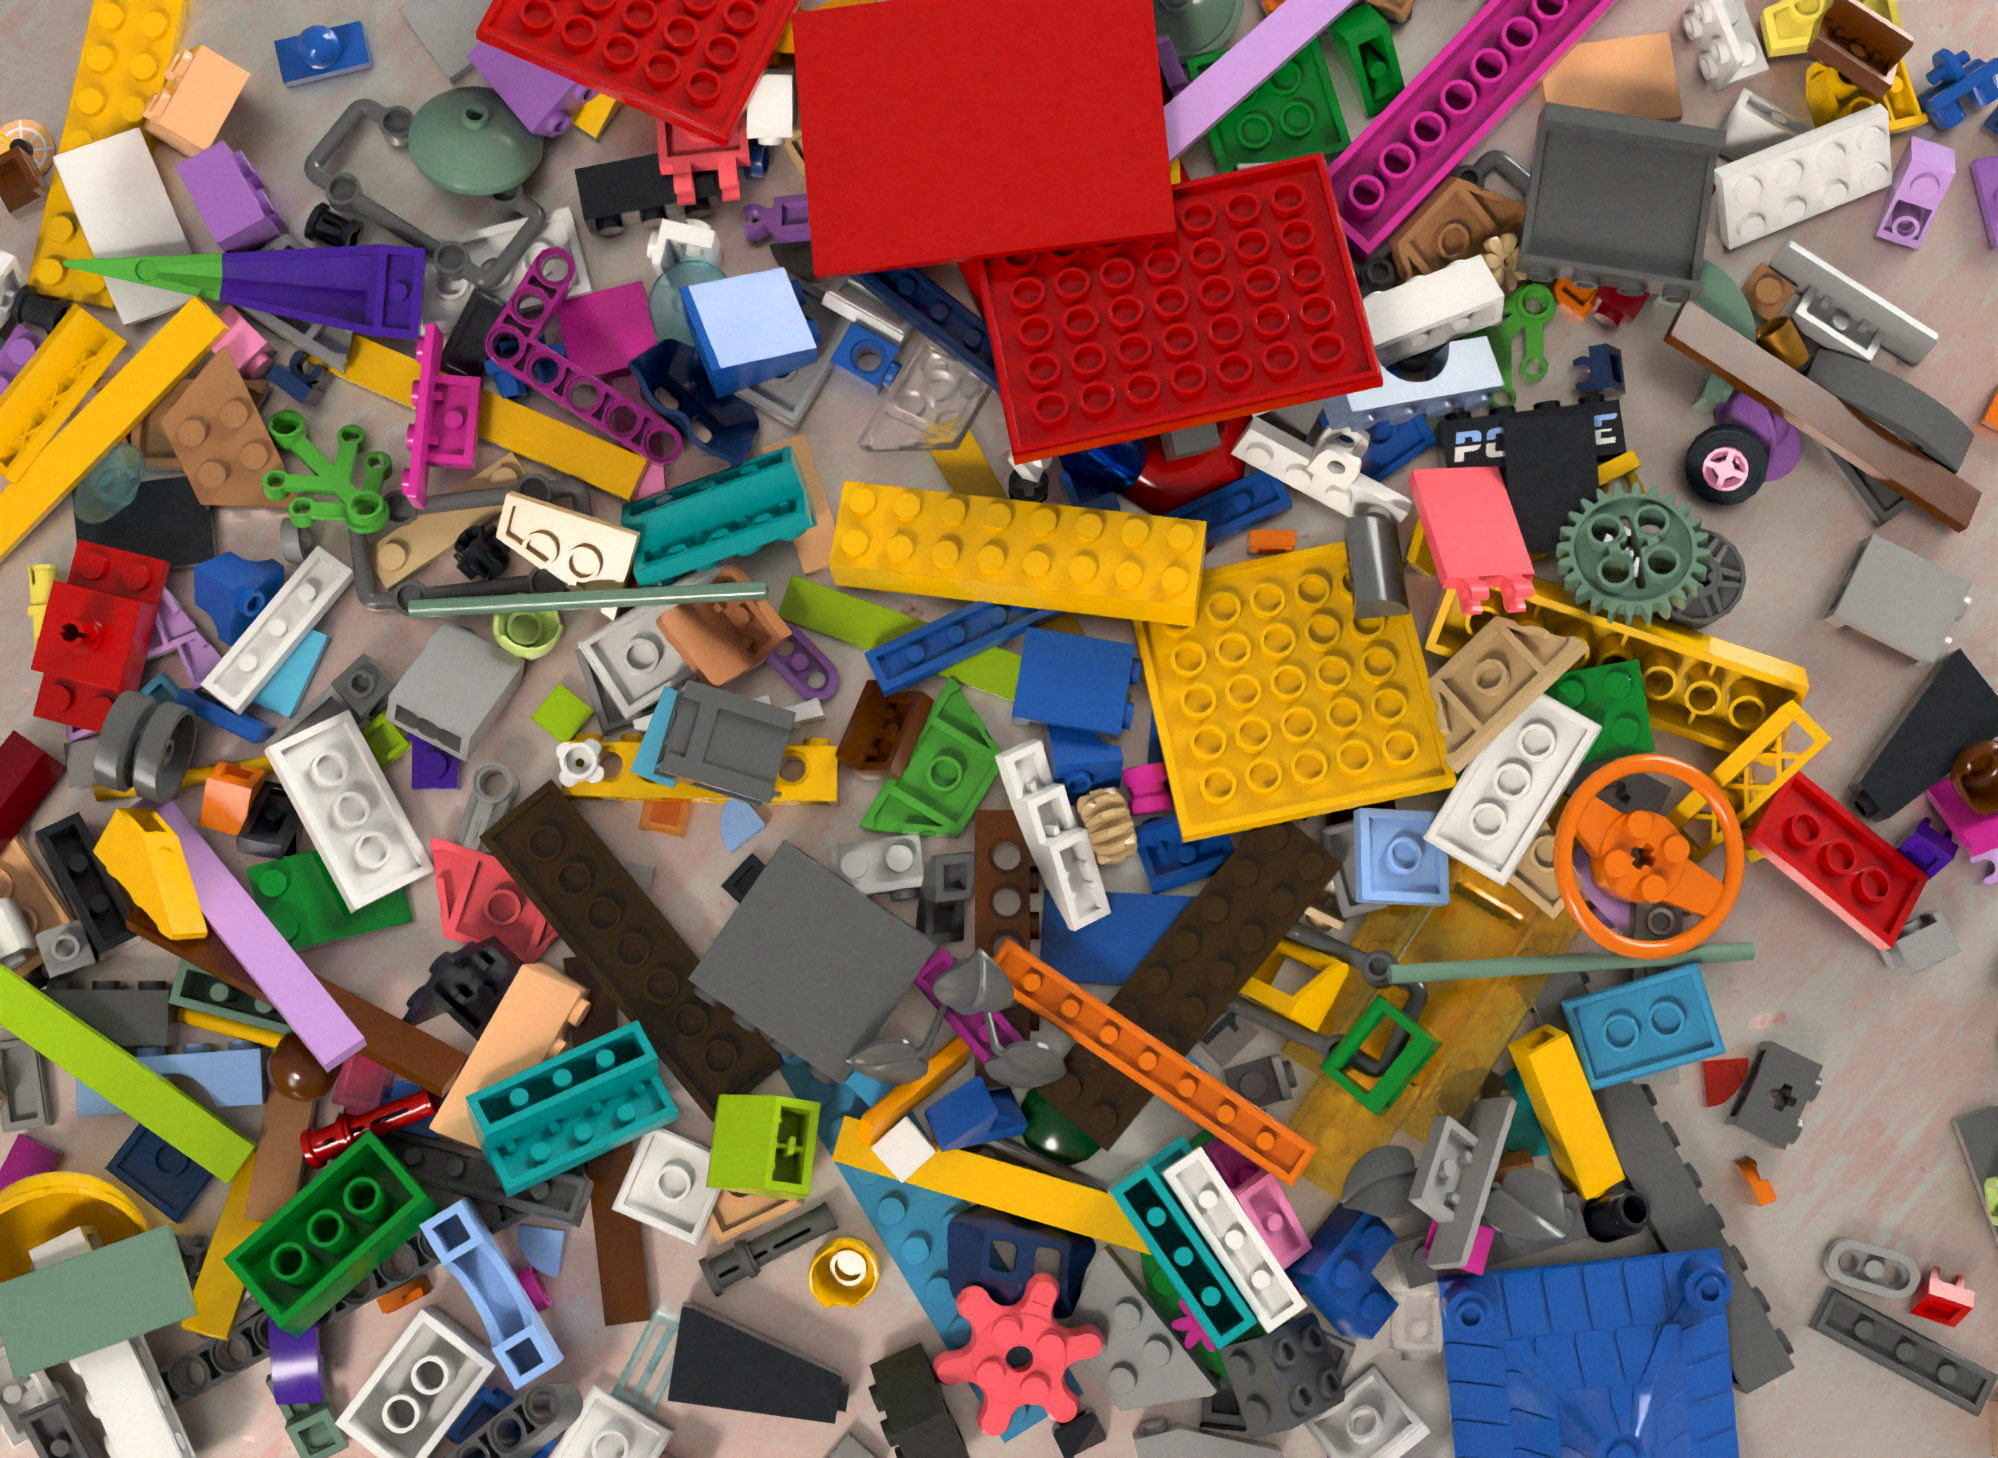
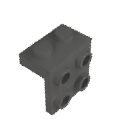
M1313 1313L1301 1315L1275 1328L1270 1333L1232 1342L1219 1350L1251 1439L1293 1429L1342 1403L1345 1399L1342 1381L1327 1346L1325 1334L1320 1327L1318 1318Z

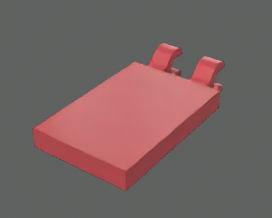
M746 110L727 147L656 117L661 175L673 174L674 191L677 194L678 206L696 204L693 172L718 170L723 202L741 200L738 167L751 166L749 139H747Z
M1499 467L1412 469L1408 483L1442 589H1456L1463 615L1482 614L1483 609L1480 600L1489 599L1488 587L1500 588L1503 605L1507 613L1525 612L1527 608L1523 598H1530L1534 595L1531 581L1535 572Z

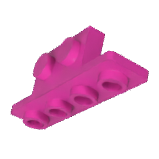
M426 323L425 336L418 337L416 346L417 362L422 365L420 380L413 381L411 392L412 406L417 407L415 424H409L406 438L407 449L412 451L410 468H404L402 474V493L407 495V499L415 509H425L430 466L475 469L484 382L481 377L440 374L443 334L436 323Z

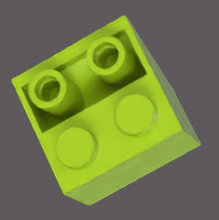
M718 1095L706 1188L797 1201L809 1196L821 1103L776 1095Z

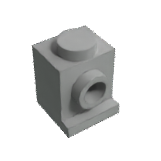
M1942 910L1927 911L1919 915L1923 924L1920 923L1918 918L1906 922L1893 947L1880 951L1883 960L1892 971L1896 970L1899 976L1913 975L1962 952Z

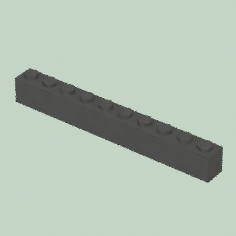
M1587 971L1521 975L1513 979L1512 981L1537 1027L1539 1028L1547 1023L1567 1033L1577 1055L1561 1002L1590 994L1585 985L1590 982ZM1629 1080L1591 1091L1626 1179L1622 1180L1624 1187L1642 1194L1649 1203L1651 1214L1646 1227L1660 1253L1719 1248L1722 1252L1723 1270L1730 1278L1732 1285L1731 1297L1725 1305L1732 1385L1735 1390L1747 1395L1794 1369L1795 1366L1789 1357L1790 1354L1794 1353L1790 1341L1780 1328L1774 1330L1766 1313L1770 1312L1771 1308L1767 1299L1757 1286L1751 1288L1743 1272L1748 1270L1747 1263L1735 1245L1729 1247L1720 1231L1725 1228L1724 1221L1715 1206L1711 1203L1706 1206L1698 1191L1703 1186L1701 1179L1694 1167L1689 1162L1683 1164L1675 1149L1680 1146L1678 1137L1667 1121L1660 1122L1653 1109V1106L1657 1105V1100L1649 1085L1634 1084Z

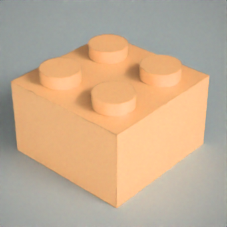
M202 44L190 50L184 49L180 55L175 53L163 72V77L168 79L165 87L159 94L154 92L143 108L141 115L147 118L142 130L188 157L211 147L250 73Z

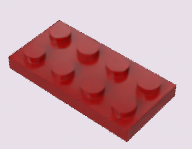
M1800 771L1791 777L1761 806L1743 838L1744 841L1880 951L1893 947L1929 879L1928 875Z

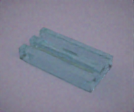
M657 1310L654 1311L651 1320L646 1326L611 1393L612 1396L628 1402L627 1404L643 1410L644 1413L652 1417L671 1381L674 1355L650 1401L643 1399L641 1396L674 1333H678V1321ZM660 1323L667 1328L632 1393L625 1388Z

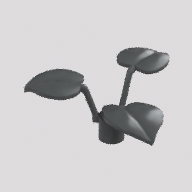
M981 948L977 949L969 958H961L951 964V969L942 973L935 980L933 992L941 1004L927 1037L920 1047L916 1048L907 1039L889 1038L865 1045L849 1054L846 1058V1063L851 1068L881 1083L901 1085L918 1081L928 1072L929 1064L923 1057L929 1054L947 1010L951 1007L962 1015H973L979 1011L983 1012L991 1049L996 1054L985 1061V1071L995 1081L1014 1088H1034L1050 1084L1067 1073V1068H1065L1064 1060L1060 1053L1044 1043L1019 1041L1008 1045L1006 1048L999 1043L992 1012H998L1009 1007L1014 999V990L1003 970Z
M1477 1068L1454 1078L1442 1088L1436 1101L1437 1116L1449 1115L1468 1130L1479 1100L1504 1096L1512 1097V1094L1506 1082L1497 1073L1487 1068ZM1384 1145L1364 1154L1355 1163L1346 1178L1342 1192L1343 1207L1382 1218L1403 1217L1415 1211L1418 1207L1408 1200L1418 1169L1415 1168L1412 1153L1402 1146ZM1519 1168L1509 1172L1505 1176L1502 1185L1498 1182H1492L1483 1214L1486 1221L1494 1229L1505 1235L1530 1241H1560L1567 1238L1563 1195L1558 1183L1549 1174L1535 1168Z

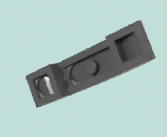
M1820 348L1815 352L1804 375L1806 378L1858 412L1919 445L1918 451L1953 474L1959 471L1974 434L1948 408L1912 384L1878 367Z

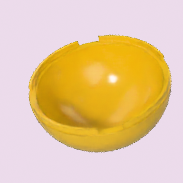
M55 1171L23 1178L0 1191V1283L30 1273V1264L33 1262L29 1255V1250L78 1226L96 1225L104 1246L150 1230L136 1204L124 1192L98 1177L78 1172Z

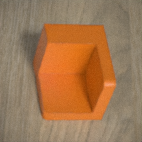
M221 759L206 779L199 826L237 836L250 812L252 800L263 787L265 771Z

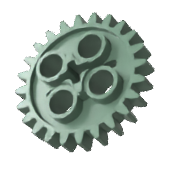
M1634 482L1631 493H1624L1620 484L1615 483L1613 496L1610 497L1600 488L1597 489L1595 504L1582 498L1580 500L1581 514L1569 511L1567 519L1569 526H1562L1560 528L1559 540L1562 542L1557 544L1556 557L1561 558L1558 561L1557 571L1558 574L1567 575L1564 578L1565 591L1577 589L1575 593V603L1577 605L1590 600L1591 616L1597 614L1602 608L1608 610L1607 623L1610 624L1618 614H1623L1627 626L1631 627L1635 615H1641L1646 625H1651L1653 612L1657 611L1666 620L1670 618V604L1684 610L1687 602L1686 595L1693 597L1698 595L1699 583L1697 581H1705L1707 568L1703 565L1709 564L1710 551L1704 549L1708 543V533L1698 532L1701 529V517L1687 519L1691 507L1689 503L1682 504L1676 508L1674 506L1676 493L1671 492L1664 499L1658 498V485H1653L1647 494H1642L1638 482ZM1622 519H1626L1629 522L1633 553L1635 557L1640 558L1638 572L1645 587L1643 589H1639L1636 586L1633 558L1630 550H1626L1627 534L1621 522ZM1645 525H1654L1661 531L1647 533L1640 528ZM1606 533L1612 535L1615 539L1610 542H1601L1594 537L1598 534ZM1663 565L1668 567L1671 572L1668 574H1657L1650 568ZM1610 574H1618L1626 580L1620 583H1611L1604 577Z

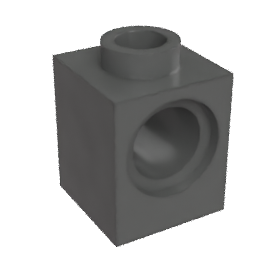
M365 653L357 658L331 683V686L362 718L370 722L384 710H387L389 694L397 685V682L375 659Z

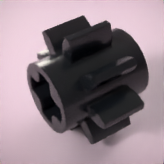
M492 525L487 531L482 526H471L464 530L455 542L454 549L456 553L453 557L459 562L456 567L469 580H473L477 575L483 580L494 579L509 564L510 557L507 553L511 551V548L496 538L498 528L495 525Z

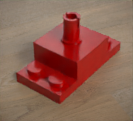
M78 539L67 583L53 580L30 670L44 673L33 716L100 733L106 716L118 696L126 690L138 692L171 562Z

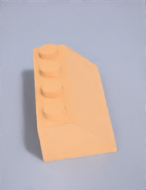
M548 962L523 964L429 1128L439 1134L481 1149L468 1116L465 1097L565 1053L568 1043L564 1039L572 1025L578 1027L586 1017L591 1007V1003L586 1000L593 989Z

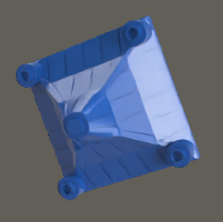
M1719 1248L1483 1272L1482 1276L1469 1273L1436 1277L1454 1458H1739L1725 1305L1731 1297L1732 1285L1730 1278L1723 1270L1722 1252Z

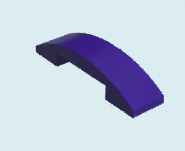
M268 1315L270 1365L276 1405L325 1402L324 1354H320L319 1320L299 1338H296L281 1330Z

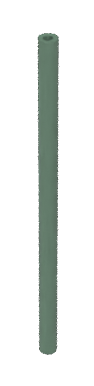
M767 581L417 599L409 600L408 613L410 618L768 600L769 587Z
M1752 942L1698 945L1685 953L1655 960L1634 959L1612 951L1399 964L1388 965L1387 977L1389 984L1688 965L1697 962L1698 964L1749 961L1755 957V948Z

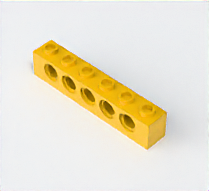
M579 733L576 734V741L563 740V742L573 744L584 743L590 738L595 739L602 747L599 754L600 766L603 760L610 756L620 757L623 763L622 770L617 776L603 778L597 784H592L589 781L577 782L573 787H566L562 784L561 791L568 800L726 804L728 800H736L676 782L672 789L631 773L630 770L644 735L624 734L621 735V742L603 741V735ZM805 738L803 739V745H786L774 790L782 792L781 797H774L770 803L762 802L761 804L839 806L840 761L835 756L838 746H830V739ZM583 759L576 761L577 767H582L585 763ZM790 760H799L806 767L804 776L796 782H787L781 778V769Z

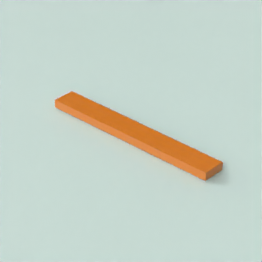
M1006 937L992 959L1003 970L1012 984L1015 1000L1291 1188L1293 1187L1318 1147Z

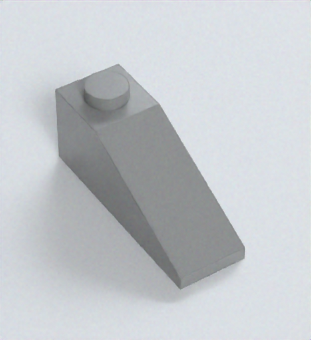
M1167 1418L1143 1423L1140 1425L1141 1432L1132 1434L1138 1458H1284L1283 1452L1278 1445L1181 1423L1168 1425Z

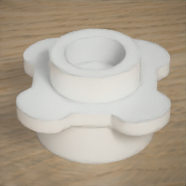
M590 738L584 743L573 744L563 742L557 747L556 756L560 759L559 762L562 770L559 774V780L564 786L573 787L577 782L589 781L592 784L602 781L605 771L600 767L599 754L602 747L597 740ZM578 759L584 760L585 763L582 767H577L576 761Z

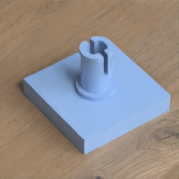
M1358 808L1353 811L1356 903L1445 906L1450 904L1448 854L1423 839L1439 812Z

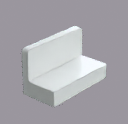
M1743 88L1734 102L1728 117L1719 129L1727 131L1725 146L1720 154L1736 161L1816 128L1750 90Z

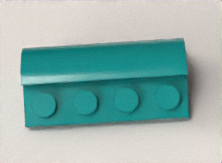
M790 445L743 462L739 468L732 466L623 505L621 525L622 527L641 532L634 558L633 573L639 587L644 588L652 584L655 587L667 585L673 582L678 575L694 569L696 571L709 570L718 565L722 559L736 554L739 556L751 555L759 551L764 544L778 539L782 541L796 539L803 535L806 529L817 526V519L806 482Z
M638 1020L465 1097L468 1116L476 1139L488 1165L492 1166L507 1198L678 1120L679 1113L658 1074V1057Z
M1180 1135L1145 1161L1139 1162L1125 1172L1107 1188V1191L1216 1349L1220 1350L1258 1322L1160 1174L1164 1169L1192 1151L1183 1135Z

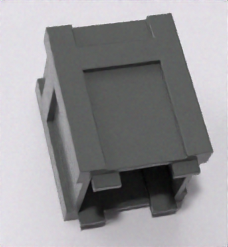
M688 679L685 686L680 685L653 775L752 805L761 806L762 802L768 804L774 797H781L782 792L774 790L789 735L793 733V730L801 729L800 724L794 723L796 712Z

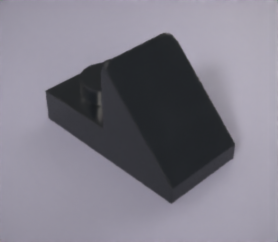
M264 782L236 837L237 852L282 860L284 856L296 855L298 853L304 825L281 783Z

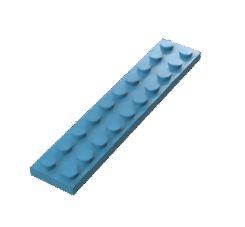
M771 1047L784 1062L778 1069L796 1099L821 1103L817 1134L832 1157L844 1115L861 1119L862 1115L870 1107L845 1083L840 1085L833 1080L829 1086L807 1071L811 1064L795 1054L792 1059H789ZM910 1111L906 1116L929 1139L913 1111ZM835 1162L947 1349L956 1350L964 1347L971 1338L972 1329L968 1321L959 1314L956 1300L951 1293L948 1282L947 1228L950 1220L955 1215L971 1207L968 1201L906 1182L901 1183L896 1179ZM992 1242L990 1246L989 1267L994 1271L1010 1273V1270ZM1024 1346L1013 1347L1006 1355L1007 1363L1014 1369L1024 1366L1032 1360V1352ZM1068 1367L1065 1372V1382L1079 1397L1084 1394L1083 1390ZM968 1382L982 1405L984 1398L980 1387L975 1383ZM1025 1404L1018 1407L1014 1411L1008 1430L1000 1435L1004 1443L1008 1442L1048 1417V1414L1040 1405Z

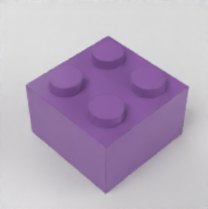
M222 140L175 165L216 244L225 253L258 251L267 242L283 235L279 228L285 226L286 223L274 202H270L262 188L265 187V184L257 169L252 163L248 162L241 150L234 153L225 141Z

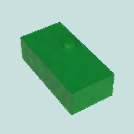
M368 1130L223 1260L281 1330L299 1338L420 1229V1224L435 1216L442 1208L391 1148L372 1131Z

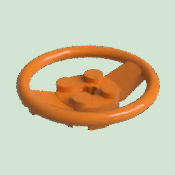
M1637 754L1614 760L1593 772L1579 785L1559 817L1554 838L1553 866L1557 887L1563 903L1576 924L1591 939L1606 949L1622 956L1634 959L1655 960L1673 957L1695 948L1707 940L1725 921L1734 906L1741 888L1745 863L1744 842L1735 811L1728 798L1710 777L1691 764L1677 758L1659 754ZM1637 773H1661L1675 777L1690 785L1709 804L1722 830L1726 856L1722 883L1687 858L1690 853L1688 841L1680 835L1678 829L1666 817L1652 811L1643 810L1619 812L1595 796L1613 781ZM1574 836L1585 849V855H1589V867L1593 874V877H1590L1592 883L1605 896L1619 902H1662L1702 917V919L1687 931L1658 941L1635 940L1610 930L1593 915L1577 887L1572 863ZM1633 848H1637L1640 854L1639 862L1635 865L1632 863L1636 858L1631 856Z

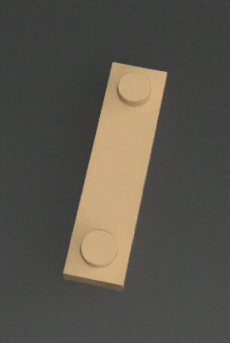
M511 451L451 493L517 485L518 481L525 475H528V473ZM504 505L418 515L413 523L400 526L369 547L371 567L386 589L391 592L400 583L409 580L453 550L457 538L464 530L475 525L485 528L500 518Z

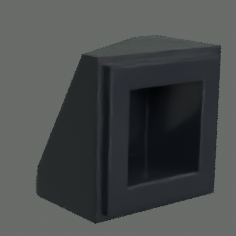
M1091 1407L1079 1412L1073 1420L1066 1423H1057L1052 1428L1053 1436L1064 1458H1074L1075 1455L1107 1439L1094 1408L1091 1409Z

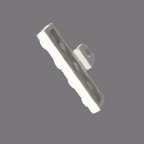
M1254 416L1237 439L1231 452L1232 455L1347 517H1379L1393 522L1398 527L1409 514L1412 500L1359 472L1362 465L1361 457L1365 454L1370 442V434L1364 430L1351 432L1350 427L1331 430L1330 425H1328L1317 438L1315 447H1312ZM1339 436H1350L1354 442L1346 443Z

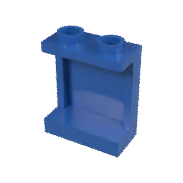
M1027 627L1011 723L1029 726V722L1105 734L1110 736L1109 739L1119 740L1121 730H1130L1134 703L1126 702L1129 684L1138 685L1142 659L1133 657L1135 645Z

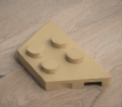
M1495 616L1429 679L1432 699L1436 701L1438 707L1436 713L1438 728L1444 734L1448 752L1447 755H1444L1446 764L1458 774L1578 661L1589 648L1578 637L1570 636V638L1554 635L1541 627L1533 625L1521 626L1515 620Z

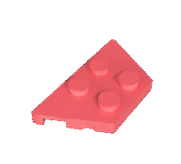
M432 836L430 844L436 873L435 880L441 909L443 937L467 944L471 941L478 943L495 935L526 964L535 963L560 938L558 933L494 856Z

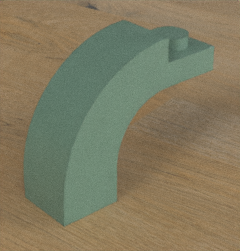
M1703 258L1700 282H1705L1704 290L1694 300L1689 301L1756 344L1755 323L1744 294L1726 272ZM1658 294L1656 295L1654 300L1656 302L1662 303L1675 309H1678L1681 305L1665 302L1661 299L1662 295ZM1705 369L1692 408L1710 413L1719 403L1725 404L1733 386Z

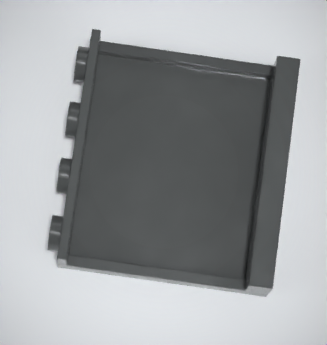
M1546 102L1538 116L1515 272L1527 273L1526 277L1537 282H1552L1554 278L1572 281V286L1581 289H1597L1599 285L1617 288V293L1625 296L1638 297L1644 295V292L1662 295L1661 299L1663 301L1674 304H1682L1686 300H1694L1704 290L1705 282H1700L1715 178L1714 169H1716L1717 157L1724 149L1727 131Z
M784 840L688 980L696 985L693 993L712 1006H716L720 1001L733 1010L734 1013L731 1019L741 1027L752 1033L759 1028L772 1037L769 1045L789 1059H792L797 1054L811 1065L807 1071L818 1080L829 1086L833 1080L842 1085L853 1070L846 1063L847 1056L873 1041L937 948L938 943L788 840Z

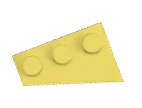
M1782 0L1763 9L1759 20L1767 57L1807 53L1814 22L1833 0ZM1857 0L1903 30L1896 0Z

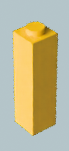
M1546 1023L1508 1044V1047L1565 1188L1574 1191L1585 1200L1598 1198L1610 1192L1613 1185L1626 1178L1569 1035Z

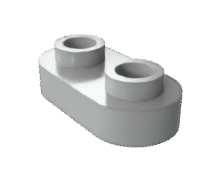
M1839 1239L1828 1247L1824 1255V1267L1832 1280L1839 1284L1894 1300L1905 1299L1916 1291L1920 1282L1919 1268L1909 1256L1858 1240ZM1846 1253L1851 1254L1853 1257V1265L1848 1270H1844L1840 1265L1841 1257ZM1894 1266L1898 1271V1277L1895 1282L1888 1283L1885 1278V1272L1889 1267Z

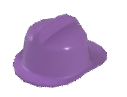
M1733 387L1725 404L1719 403L1715 407L1714 414L1718 425L1728 423L1743 426L1755 433L1763 443L1769 461L1765 482L1781 479L1792 471L1799 460L1801 450L1799 432L1795 426L1735 387Z

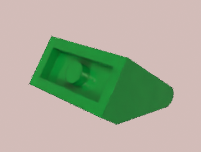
M1378 994L1320 1065V1068L1374 1115L1385 1116L1443 1043L1398 1007ZM1387 1014L1414 1038L1369 1091L1341 1069Z

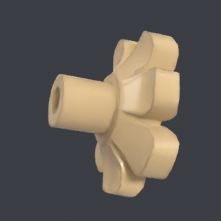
M1512 233L1502 234L1500 239L1495 236L1490 237L1483 244L1488 254H1484L1482 257L1504 292L1515 290L1517 288V281L1527 279V273L1515 272L1519 246H1516L1517 237Z

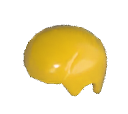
M852 1237L831 1239L815 1251L808 1268L807 1277L810 1293L822 1306L828 1309L832 1306L856 1307L876 1289L880 1278L877 1255L859 1239Z

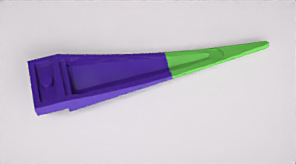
M372 244L233 253L73 259L63 262L66 267L192 296L195 295L205 299L374 337L418 340V337L421 336L427 249Z

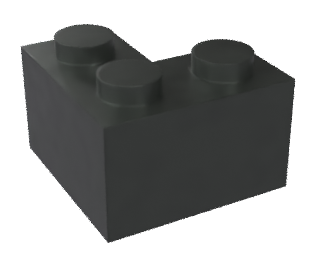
M921 1343L870 1365L875 1384L868 1386L878 1412L880 1413L885 1410L887 1418L880 1421L889 1446L892 1448L899 1445L894 1448L897 1458H970L961 1431L946 1403L939 1382L934 1378L932 1364Z

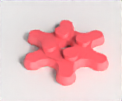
M1041 1272L1030 1277L1026 1283L1022 1298L1010 1306H1002L995 1303L985 1289L975 1285L962 1289L957 1296L956 1307L959 1314L971 1325V1338L960 1349L940 1352L932 1362V1373L934 1378L944 1385L972 1382L980 1387L984 1399L982 1406L977 1412L976 1420L979 1429L986 1435L998 1436L1006 1432L1011 1425L1014 1411L1025 1404L1040 1405L1052 1420L1059 1423L1069 1422L1079 1413V1398L1067 1386L1065 1372L1073 1362L1091 1359L1100 1354L1103 1350L1105 1339L1102 1331L1092 1324L1068 1328L1056 1321L1053 1309L1060 1295V1286L1057 1279L1049 1273ZM1016 1346L1028 1348L1032 1352V1360L1026 1365L1014 1369L1007 1363L1006 1355L1010 1349Z

